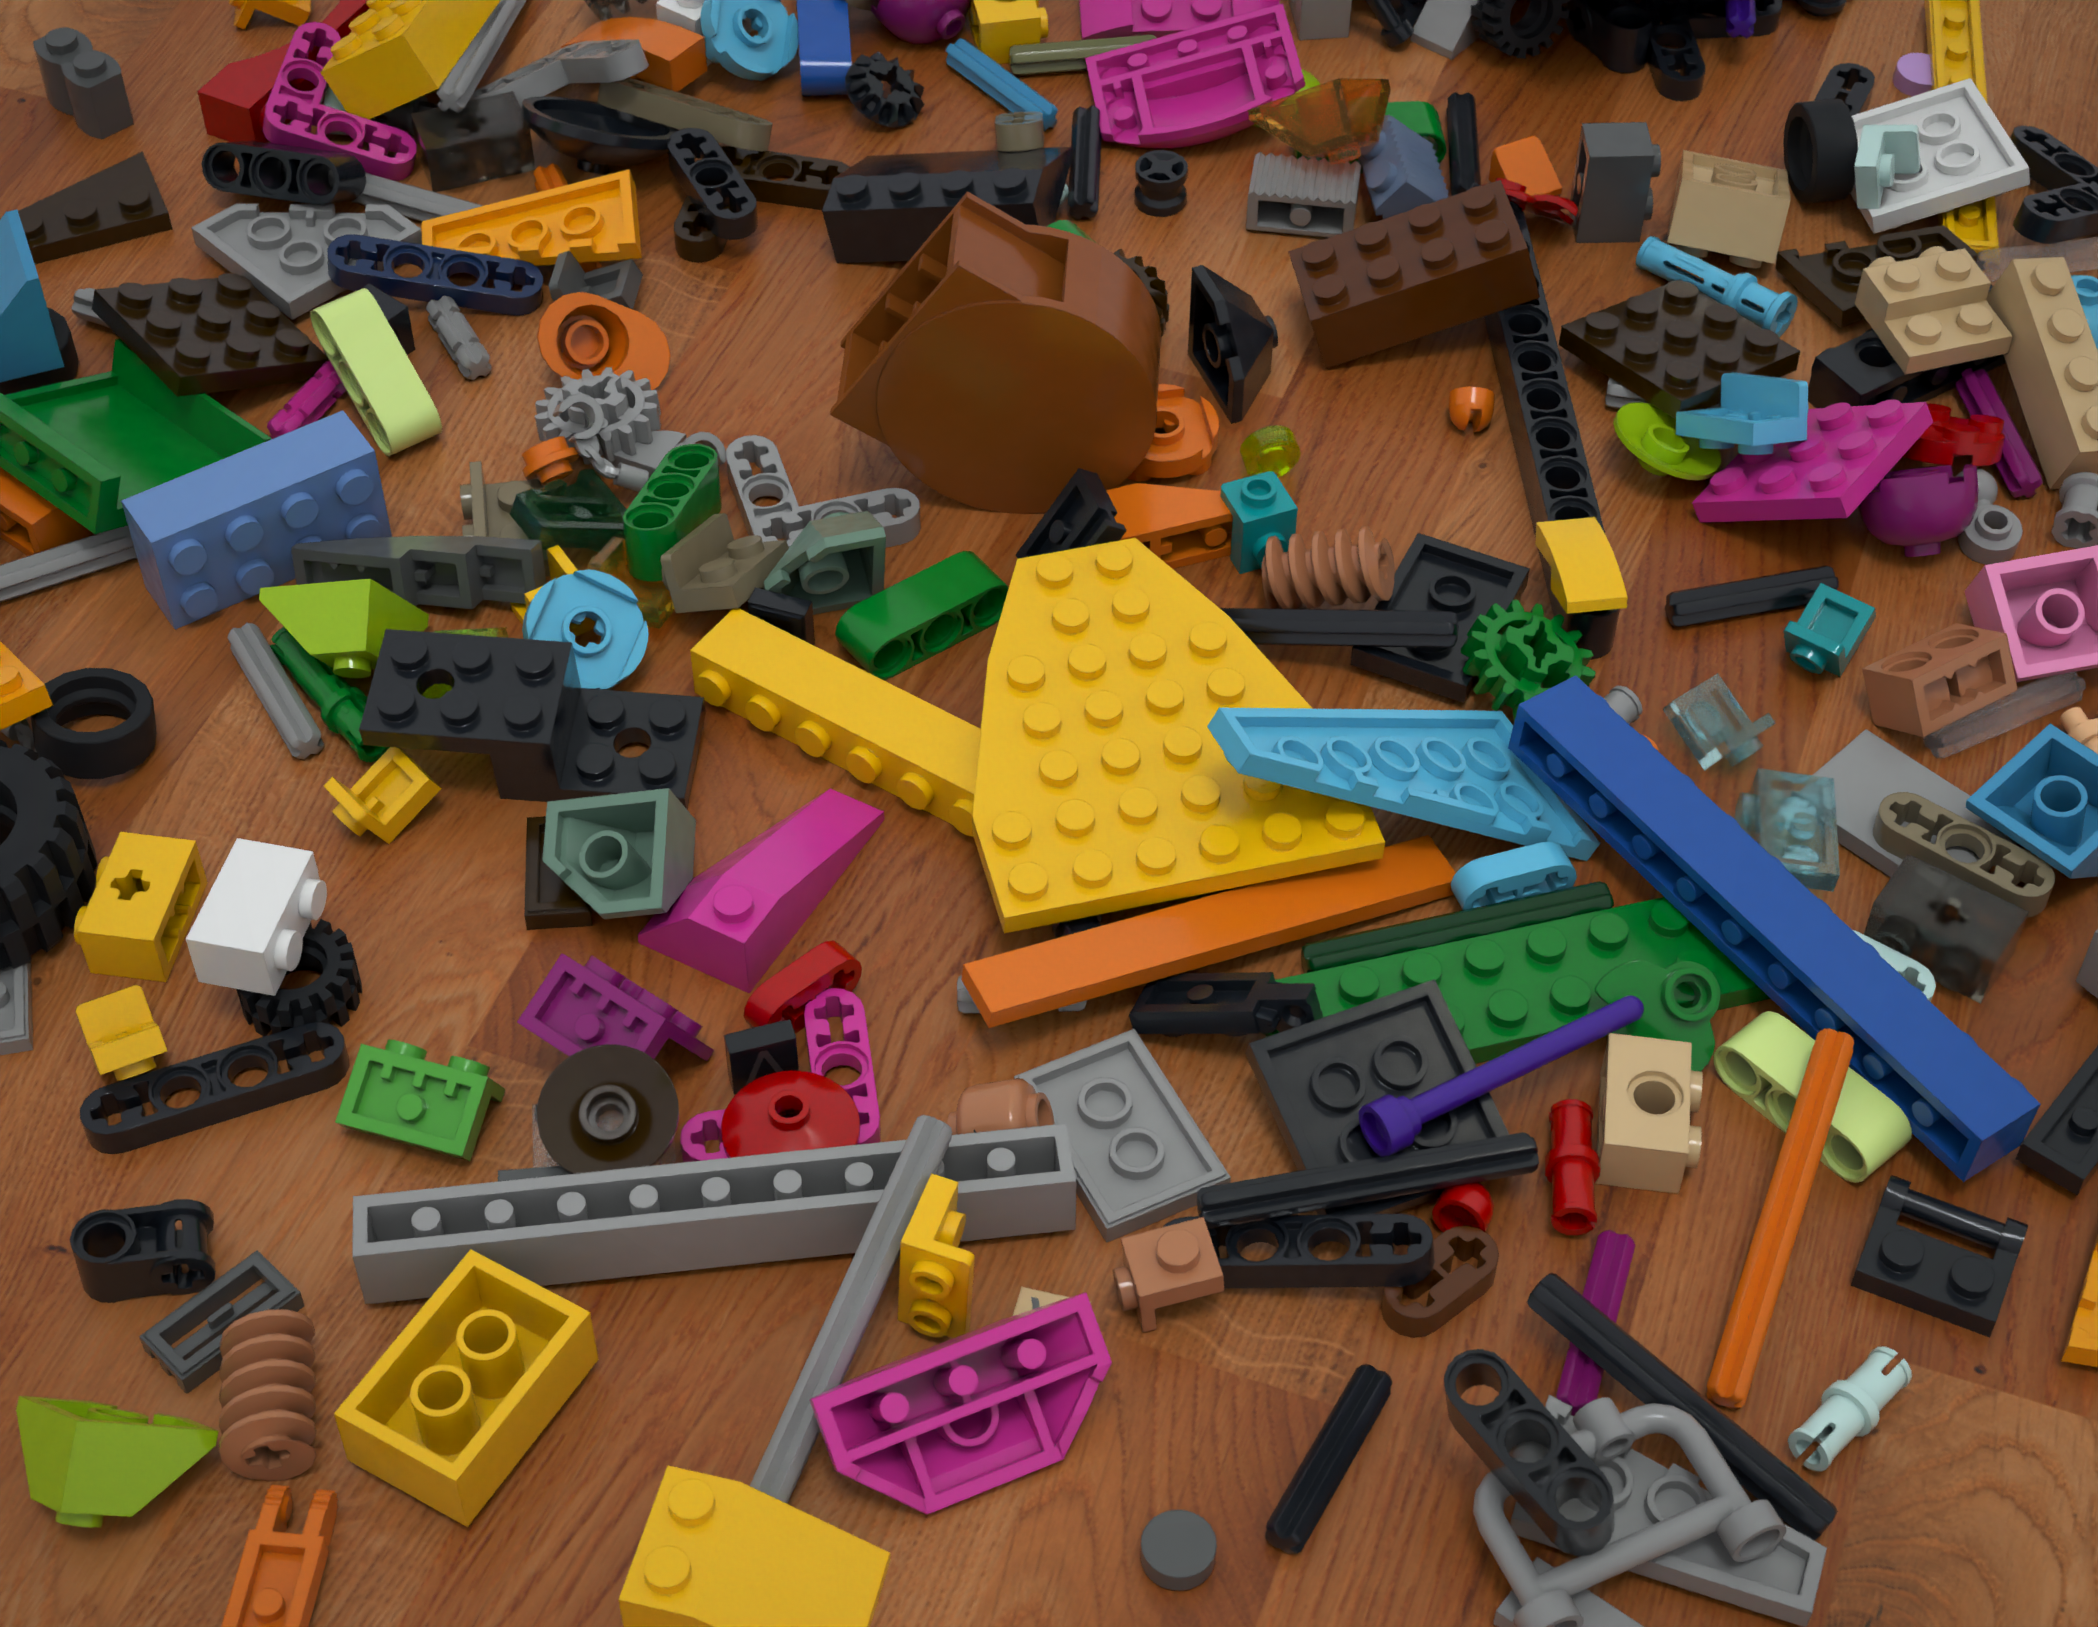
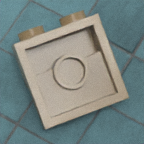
M1934 246L1925 250L1918 258L1895 261L1890 256H1884L1873 261L1868 268H1863L1855 305L1905 375L2007 354L2013 337L1986 301L1991 282L1965 248L1946 251L1941 246Z

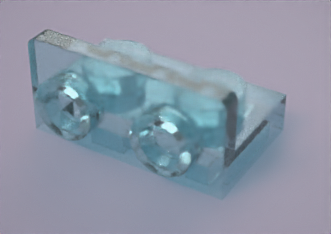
M1758 768L1750 792H1741L1738 796L1734 819L1771 856L1779 859L1785 868L1806 888L1833 892L1840 876L1834 778Z

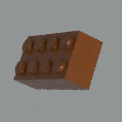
M1501 180L1482 186H1475L1465 192L1430 204H1422L1412 210L1377 222H1369L1359 228L1323 240H1316L1306 246L1288 251L1326 369L1540 298L1528 247Z

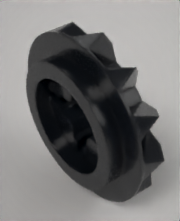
M879 51L870 58L861 54L846 73L845 88L852 104L861 114L877 124L887 127L906 126L916 119L925 105L921 100L924 87L913 81L915 70H904L901 68L898 57L887 61ZM882 81L891 85V94H888L886 99L882 97L884 93Z

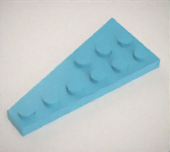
M1219 707L1207 726L1224 751L1225 758L1239 774L1524 846L1548 841L1559 843L1568 857L1588 861L1600 845V842L1583 819L1508 748L1513 725L1503 711Z

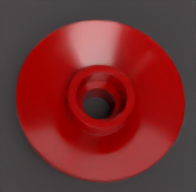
M790 1070L775 1072L750 1082L731 1099L722 1118V1143L728 1158L858 1145L860 1137L859 1113L853 1099L846 1090L825 1076L807 1071ZM788 1114H796V1115H797V1116L791 1117V1118L782 1117V1116L788 1115Z

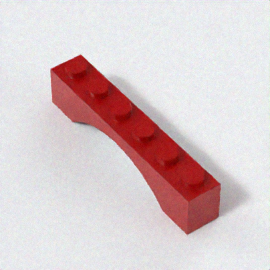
M340 0L338 5L320 23L333 27L342 39L351 33L348 27L355 18L368 11L369 7L366 4L368 0ZM291 42L256 57L227 64L197 91L208 135L228 142H269L263 133L265 107ZM314 46L309 51L308 59L316 62L321 47ZM298 78L288 82L294 89L299 91H312L316 88L311 81ZM285 119V122H284L283 124H286V125H287V124H289L292 120H290V119Z

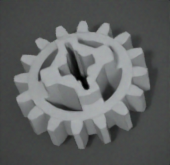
M606 367L601 375L593 376L589 369L582 370L581 379H572L568 376L561 377L562 388L547 387L544 389L546 400H539L535 403L537 411L535 420L540 441L564 436L569 447H575V444L569 443L568 439L578 432L587 430L589 426L587 414L578 407H570L557 417L553 416V412L556 406L570 395L580 393L593 397L601 405L604 418L608 421V426L596 434L600 446L598 453L610 462H614L615 453L619 451L629 455L636 454L635 443L650 444L653 441L651 431L660 430L661 411L657 390H651L650 380L647 378L635 381L634 372L631 370H627L618 376L613 373L612 367ZM583 458L584 464H591L588 459Z

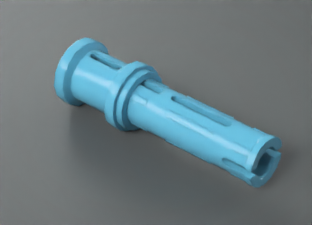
M1655 236L1648 237L1638 251L1636 267L1647 270L1670 282L1679 279L1690 282L1702 293L1723 305L1734 308L1739 315L1763 329L1773 331L1779 337L1787 330L1795 315L1798 303L1797 296L1788 291L1782 294L1776 293L1758 284L1757 277L1752 274L1739 273L1734 276L1698 257L1660 241Z

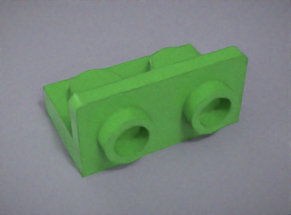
M388 1039L385 1050L361 1044L335 1123L348 1129L471 1161L490 1100L502 1102L506 1090L487 1077L490 1067L457 1056H450L448 1066L425 1060L426 1050L392 1039Z

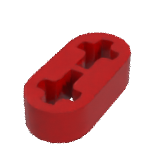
M834 940L825 941L756 988L744 1007V1019L752 1028L791 1020L794 1033L796 1034L805 1028L804 1012L807 1002L809 1000L813 1001L816 999V995L830 988L845 989L852 992L861 977V963L838 942Z

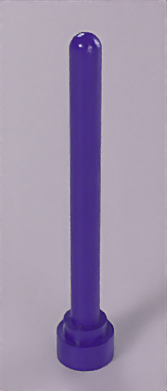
M1628 995L1411 1099L1405 1096L1395 1098L1389 1094L1384 1095L1360 1108L1359 1123L1363 1135L1370 1147L1381 1157L1395 1154L1413 1144L1414 1136L1418 1135L1422 1130V1124L1605 1037L1609 1033H1613L1636 1022L1643 1015V1003L1636 996Z

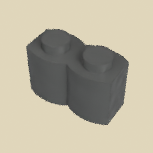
M57 28L48 32L46 36L33 41L49 102L57 110L74 116L77 126L84 133L98 139H104L134 124L121 68L115 59L103 52L93 50L90 40L84 34L72 28Z

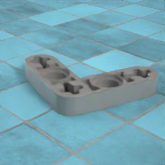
M637 39L578 42L561 48L475 90L465 108L467 113L471 115L472 124L481 125L499 119L521 108L524 99L543 97L569 83H610L620 81L640 73L649 67L641 43Z
M757 435L743 436L735 439L726 449L728 480L749 536H761L763 542L784 539L787 540L788 547H790L809 521L823 519L825 516L836 512L851 514L862 511H869L883 526L886 535V548L910 542L918 536L921 529L919 499L915 494L906 489L886 488L799 506L777 447L771 440ZM755 462L756 466L761 468V473L752 476V469L749 463ZM763 496H773L781 500L776 505L765 507L752 503L756 498Z

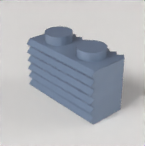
M1385 115L1374 126L1366 129L1358 142L1355 143V150L1375 215H1382L1383 219L1412 210L1422 204H1430L1450 197L1447 195L1449 190L1445 188L1447 184L1443 182L1445 177L1441 175L1442 170L1439 169L1438 157L1435 156L1436 151L1432 149L1433 144L1391 115Z

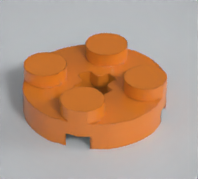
M1159 384L1156 428H1164L1166 433H1154V438L1147 454L1128 479L1142 482L1150 478H1173L1187 474L1200 475L1208 471L1211 466V458L1218 446L1219 418L1213 405L1202 396H1200V404L1193 399L1184 397L1185 388L1171 384Z

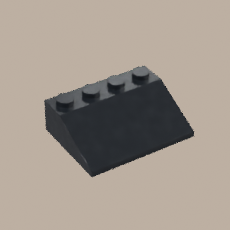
M1039 148L1013 152L988 150L867 156L833 178L822 210L836 262L909 261L967 191L1026 225L1047 227L1055 222L1073 157L1072 148Z

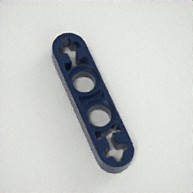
M346 234L337 237L330 243L327 249L328 275L333 283L347 290L358 291L371 284L391 297L429 302L430 300L438 301L443 296H449L454 299L458 307L514 316H524L533 313L542 302L543 275L536 266L523 260L357 234ZM350 259H358L355 265H348ZM377 262H383V271H378ZM402 264H413L421 268L423 272L413 278H404L397 275L393 270ZM466 272L475 276L478 281L470 286H458L450 282L448 278L455 273ZM488 279L494 280V288H488ZM514 285H523L522 291H513Z

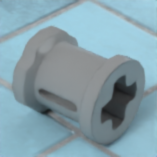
M2092 472L2072 474L2064 479L2060 487L2059 500L2062 503V509L2055 515L2052 534L2056 541L2065 547L2079 549L2098 545V474Z

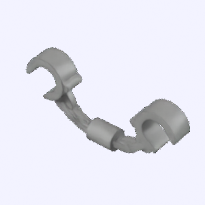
M580 393L570 395L558 404L553 412L554 417L559 416L570 407H578L584 410L588 416L589 426L587 430L578 432L568 439L569 443L575 444L578 454L582 458L588 459L600 475L613 479L614 485L640 492L649 479V472L647 470L624 463H619L617 468H615L610 461L602 458L598 453L600 446L596 434L608 426V421L604 418L601 405L593 397ZM709 432L692 434L683 442L673 447L676 448L687 444L706 445L716 451L718 466L726 462V450L723 443L717 436Z

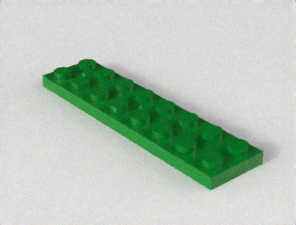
M1665 897L1275 980L1283 984L1314 983L1324 1018L1435 979L1475 1064L1491 1061L1608 1005L1598 997L1594 988L1606 973L1630 961L1646 960L1662 968L1681 961H1692L1702 964L1713 973L1720 987V1003L1717 1011L1771 999ZM1681 982L1674 991L1675 1000L1681 1007L1688 1008L1693 1003L1695 994L1689 984ZM1275 1029L1274 1032L1265 1035L1269 1037L1280 1032Z

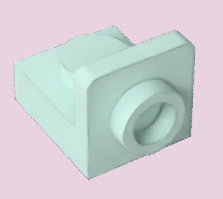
M1863 125L1854 165L1857 209H1879L1883 188L1893 186L1894 174H1916L1919 172L1920 146L1918 126Z

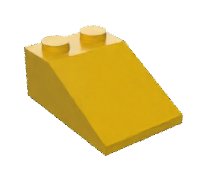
M667 1465L618 1599L623 1627H870L890 1564V1552L740 1481Z

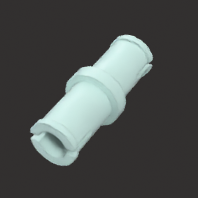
M1878 1346L1869 1353L1868 1358L1846 1380L1833 1382L1823 1392L1821 1398L1822 1405L1799 1428L1795 1429L1788 1438L1789 1448L1796 1459L1814 1441L1819 1443L1816 1450L1802 1465L1813 1471L1822 1472L1831 1465L1833 1459L1855 1436L1863 1437L1877 1426L1880 1419L1879 1411L1901 1389L1906 1387L1912 1379L1911 1369L1904 1358L1888 1375L1882 1374L1883 1368L1898 1354L1895 1350Z

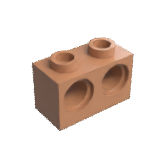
M1958 623L1862 668L1874 725L1925 737L2018 690L2007 633Z

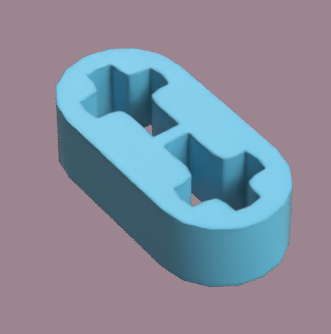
M1548 841L1470 861L1453 876L1451 890L1461 909L1466 910L1573 887L1577 875L1563 847L1559 843Z

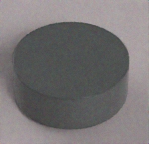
M1169 1510L1158 1514L1146 1525L1141 1537L1140 1560L1144 1572L1154 1583L1169 1590L1182 1591L1199 1586L1207 1580L1215 1566L1217 1549L1215 1533L1210 1524L1196 1513L1186 1510Z

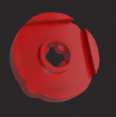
M1927 403L1933 423L1903 455L1905 458L1939 465L1953 466L1954 457L1973 455L1971 464L1976 466L1998 463L2002 458L2005 435L2003 434L2004 420L1990 415H1971L1969 419L1950 416V407Z

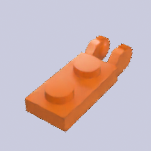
M270 1485L265 1495V1502L262 1505L256 1529H249L221 1627H309L329 1554L328 1546L331 1542L333 1527L337 1517L338 1499L335 1490H316L309 1506L302 1534L286 1533L287 1522L291 1517L293 1507L290 1486Z

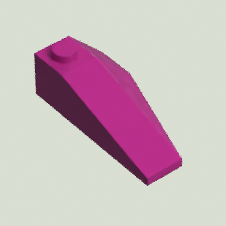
M828 789L694 877L667 913L654 914L638 934L639 944L750 993L885 820L884 811L833 789Z

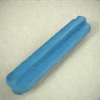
M958 39L955 44L950 43L947 46L946 52L948 55L946 63L1010 112H1042L1044 132L1048 127L1053 128L1058 120L1055 116L1058 110L1054 104L966 39Z

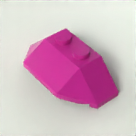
M1085 1292L999 1320L878 1367L809 1400L836 1472L923 1514H930L1063 1460L1090 1407L1099 1383L1103 1381L1112 1361L1089 1298Z

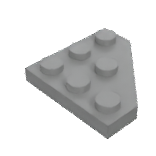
M234 204L191 227L195 245L231 273L243 275L249 279L273 305L278 307L281 312L292 320L347 290L333 283L328 275L327 249L330 243L337 237L346 234H357L422 245L421 228L387 204H366L365 213H336L334 204H290L289 212H260L258 204ZM350 259L348 265H355L358 259ZM377 262L378 271L383 269V262Z

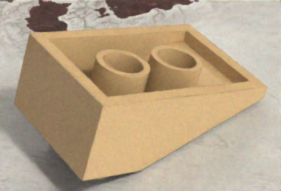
M1683 150L1668 227L1667 243L1676 244L1677 249L1700 258L1707 257L1709 251L1730 255L1729 261L1731 263L1748 268H1760L1762 262L1775 264L1791 201L1787 170Z

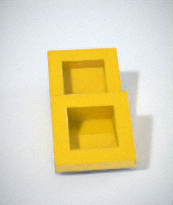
M1595 517L1536 522L1535 545L1551 566V591L1567 614L1627 608L1628 597L1617 560L1603 529Z

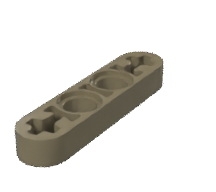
M632 78L610 83H600L597 102L603 106L679 130L686 128L703 129L711 133L717 142L752 151H768L773 123L766 119Z

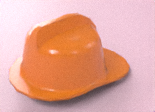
M576 292L563 295L551 303L540 319L537 339L541 356L549 368L561 377L568 376L578 380L582 378L581 374L584 369H589L593 376L601 375L606 367H612L613 373L618 376L627 370H631L634 372L635 381L647 378L650 380L651 390H654L660 385L668 372L671 354L667 338L656 322L638 311L595 294Z

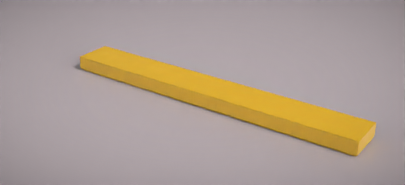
M1924 0L1928 55H1930L1932 80L1930 91L1971 78L1987 102L1979 0ZM1995 196L1938 214V226L1944 225L1978 254L1976 264L1995 266L1999 254Z

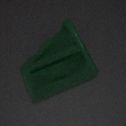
M593 469L579 471L575 484L569 486L559 478L546 483L544 488H532L516 494L510 516L527 535L529 540H541L543 550L555 545H559L561 548H588L602 553L609 552L611 549L626 550L623 516L627 509Z

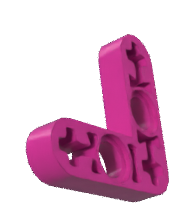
M309 22L299 26L293 35L266 103L263 123L265 137L273 144L347 153L361 162L365 173L394 181L403 180L408 177L414 168L417 145L407 132L323 105L329 85L320 72L333 56L330 51L331 47L341 40L339 33L325 23ZM314 46H319L321 48L316 62L308 59L309 51ZM298 78L311 81L316 88L312 91H299L294 89L288 82ZM285 119L293 120L291 125L283 124ZM312 126L317 127L316 135L311 133ZM335 131L344 132L354 142L348 145H338L331 142L326 135ZM364 142L369 143L368 151L363 150ZM388 151L397 153L394 158L386 156Z
M838 988L826 989L816 995V999L813 1001L809 1000L805 1005L804 1021L810 1072L824 1076L831 1068L846 1065L857 1069L861 1073L859 1078L853 1083L840 1086L851 1096L859 1113L860 1137L858 1145L879 1143L881 1141L880 1114L864 1006L861 999L853 992ZM840 1017L843 1024L844 1041L831 1043L830 1027L827 1018ZM726 1109L697 1114L686 1122L680 1136L683 1162L728 1158L721 1136L722 1118ZM788 1114V1115H784V1116H782V1117L791 1118V1117H795V1116H797V1115H796V1114ZM719 1140L720 1151L706 1153L705 1142Z

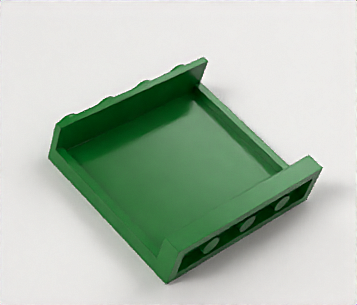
M120 338L115 339L112 371L6 395L0 392V467L93 534L128 526L121 500L272 439L205 393L177 397Z

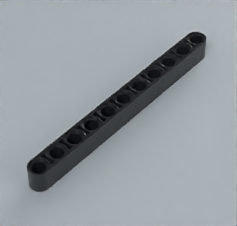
M1509 200L1528 247L1540 298L1486 315L1484 319L1535 538L1536 522L1595 517L1604 531L1525 215L1518 204ZM1538 549L1553 616L1558 614L1564 616L1561 628L1566 632L1577 630L1581 632L1582 636L1576 646L1591 650L1593 653L1591 660L1605 656L1613 647L1620 609L1567 614L1551 591V566Z

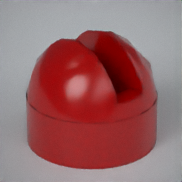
M1478 1182L1448 1187L1441 1193L1432 1210L1433 1220L1442 1232L1458 1226H1471L1486 1232L1493 1217L1494 1202L1487 1189Z

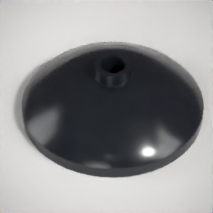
M546 96L524 99L521 107V116L526 124L551 148L577 159V167L579 169L598 174H607L609 166L640 165L667 154V143L671 139L669 137L676 131H679L676 128L587 100Z

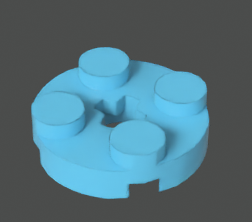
M704 0L700 22L701 30L705 37L706 57L714 63H720L727 71L738 77L748 80H766L787 65L797 52L799 36L798 22L795 14L792 13L788 16L786 8L780 2L781 0ZM746 17L751 19V28L758 31V35L752 37L745 31L742 21Z
M590 569L562 575L544 584L530 602L522 627L524 639L572 642L581 688L611 690L612 687L627 679L637 668L645 654L649 632L647 621H643L642 612L637 606L638 599L633 591L616 577L605 572ZM585 617L591 618L595 621L593 631L601 636L600 643L589 642L585 647L575 642L576 635L569 631L570 622L580 624Z

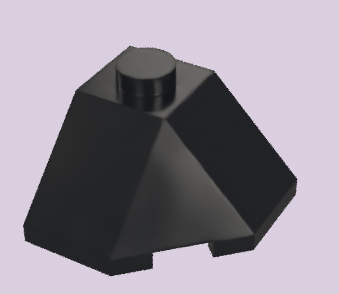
M1203 265L1192 267L1188 356L1230 423L1241 422L1271 373L1272 349L1278 345L1277 329L1273 319L1270 316H1264L1251 295Z

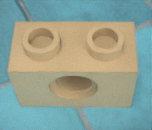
M1609 1033L1600 1072L1597 1154L1600 1158L1601 1171L1600 1177L1595 1184L1679 1194L1685 1167L1697 1168L1701 1150L1702 1130L1699 1126L1690 1125V1112L1699 1111L1703 1073L1691 1070L1692 1043Z

